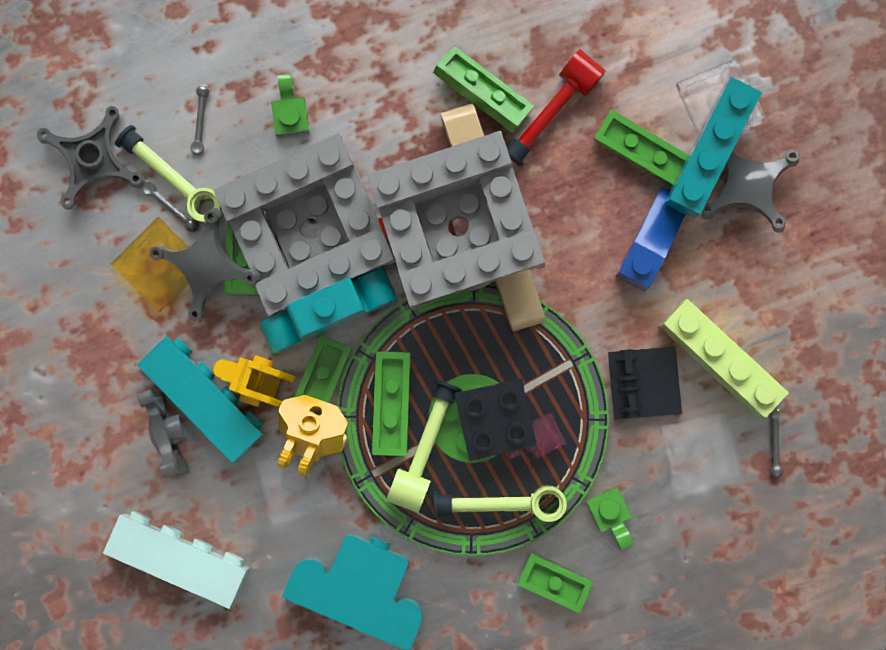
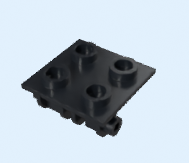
M676 346L608 352L614 420L682 414Z
M522 378L454 393L469 461L537 446Z

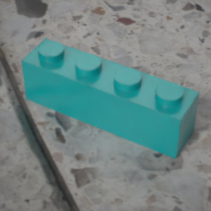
M732 76L724 84L664 202L665 205L692 219L701 214L762 94L761 91Z
M166 336L137 366L232 463H237L265 435L260 429L264 423L251 410L245 414L237 405L239 402L238 396L229 390V387L225 386L221 389L213 381L215 378L214 372L203 361L198 365L189 356L193 351L181 338L178 337L174 341Z

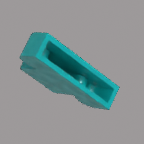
M380 268L353 281L350 277L296 300L286 305V311L264 319L259 325L272 355L277 356L399 301L385 269Z
M348 534L342 542L330 571L327 570V566L320 559L314 557L305 558L293 569L282 595V598L403 650L411 649L423 616L421 606L414 599L404 597L395 600L394 598L408 567L409 559L389 550L390 543L374 536L368 541L354 534Z

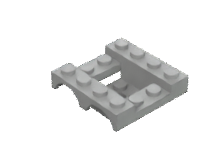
M501 131L367 175L399 270L408 304L412 311L431 301L451 294L474 291L503 277L545 267V261ZM455 219H463L469 225L468 231L462 236H454L449 232V225Z
M339 133L213 190L226 220L232 227L249 269H256L261 274L260 281L254 285L268 316L280 313L287 309L286 305L349 277L352 280L366 272L396 262L391 246L350 153ZM264 211H265L266 214H267V217H268V219H269V221H270V224H271V226H272V228H273V230H274V233H275V235H276V237H277V240H278V242H279V244H280V246H281V249H282V251H283V253H284V256H285V258H286V260H287V262H288V265H289V267H290L289 269H288V266H287V264H286V262H285V259H284V257H283V255H282V253H281V250H280V248H279V246H278V243H277V241H276V239H275V237H274V234H273V232H272V230H271V227H270V225H269V223H268V220H267V218H266V216H265V214H264ZM307 220H316L319 224V232L314 238H305L301 232L302 225Z

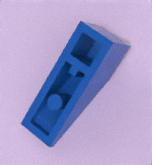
M664 187L660 188L615 275L643 291L650 288L685 217L681 212L664 204L670 190Z

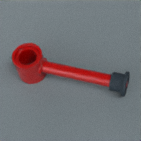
M581 49L573 55L559 74L566 83L518 140L514 138L507 147L510 159L517 165L523 166L522 160L530 152L528 148L572 95L577 91L586 96L605 74L606 70Z

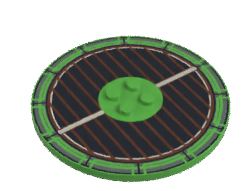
M488 284L474 291L451 294L431 301L413 311L409 307L408 300H405L378 320L355 349L345 370L337 407L348 422L345 432L347 442L341 452L342 459L348 475L363 501L376 516L403 537L427 548L450 554L472 556L506 552L535 541L556 528L575 510L591 488L599 472L608 439L609 412L605 385L592 352L582 337L567 320L542 301L540 303L546 322L512 332L497 286L494 284ZM376 352L411 353L407 456L372 455ZM522 378L537 446L469 461L456 399H454L453 404L448 405L421 476L431 482L419 513L386 501L398 469L406 472L410 469L436 398L433 397L438 386L435 383L436 380L454 385L462 389V392ZM554 486L563 493L567 503L563 516L553 522L542 521L535 514H532L531 511L452 512V516H439V519H435L434 492H438V495H452V498L531 497V493H534L540 487ZM545 494L539 500V508L545 513H552L558 508V498L553 494Z

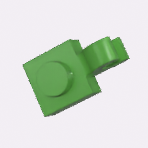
M291 74L278 75L281 100L271 101L275 135L284 136L310 132L305 97L295 98Z
M618 487L586 501L600 532L610 529L620 550L634 544L623 523L632 518Z

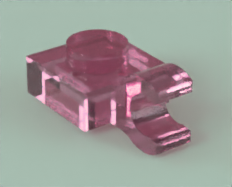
M552 413L532 421L537 446L505 453L508 460L529 450L533 458L536 459L566 444Z

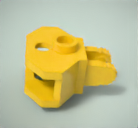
M257 355L254 356L253 361L240 357L238 363L221 359L215 362L212 369L215 377L231 383L229 390L241 394L239 401L259 407L260 401L281 407L283 401L274 398L280 380L283 379L294 383L296 377L272 368L274 361Z
M302 395L285 399L278 410L279 430L286 440L278 461V467L286 469L290 465L293 455L297 454L303 457L298 466V474L306 477L314 461L319 462L322 456L342 452L347 442L345 432L348 422L337 406ZM319 409L321 410L322 414L317 415L311 410Z

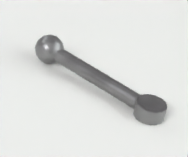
M200 85L196 89V94L199 96L195 141L190 146L191 151L196 155L204 152V145L201 140L205 98L209 95V88L206 85Z
M146 182L143 184L142 192L145 195L153 196L185 223L188 231L193 232L197 230L198 222L195 219H189L158 193L153 183Z
M776 406L770 413L773 447V466L770 468V474L778 478L782 476L783 468L780 466L779 456L780 410L779 406Z

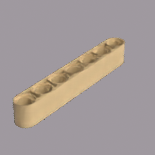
M473 103L440 113L450 147L484 136ZM530 270L518 272L495 281L512 332L546 322Z

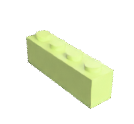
M688 299L682 301L659 326L758 419L766 418L788 395L789 392Z

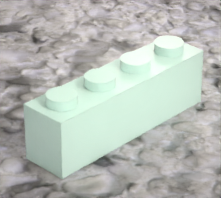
M132 511L130 515H119L103 554L228 609L234 606L250 570L249 567L243 565L245 561L243 558L229 552L221 556L212 552L213 545L194 538L193 543L180 538L181 531L164 524L161 529L149 524L151 518L141 513Z

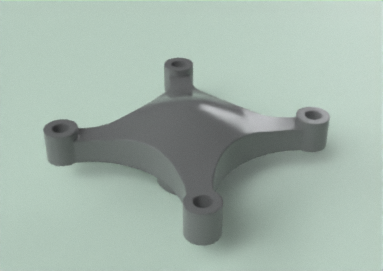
M114 106L106 109V115L96 129L80 137L67 138L57 136L47 128H41L37 131L39 142L54 146L68 162L70 183L67 192L60 200L62 207L66 210H71L75 206L74 200L78 193L94 181L104 178H119L129 182L135 188L140 187L143 183L142 175L139 172H132L122 166L111 150V128L114 122L119 119V110ZM134 178L139 179L137 182L133 181ZM65 201H71L69 204H65Z
M791 149L786 153L785 157L777 161L753 162L737 156L732 151L726 163L728 179L725 188L716 200L705 204L701 217L705 220H710L716 213L728 208H749L766 217L771 223L773 231L777 233L783 232L786 227V220L775 210L772 201V190L776 180L785 170L798 165L799 152Z
M218 208L210 209L204 213L205 229L200 238L189 248L175 250L159 244L152 247L149 251V255L153 260H167L173 263L185 276L193 294V306L188 312L189 318L193 321H197L206 315V300L211 290L218 283L237 279L244 281L247 285H253L261 279V274L258 270H248L240 267L224 252L218 235V224L222 217V213Z
M148 390L137 394L140 406L146 407L149 415L148 428L151 442L163 458L164 464L160 465L163 477L166 478L172 475L177 477L189 473L188 465L178 446L179 443L188 441L187 431L181 416L178 414L169 417L167 401L163 392L153 395V392Z

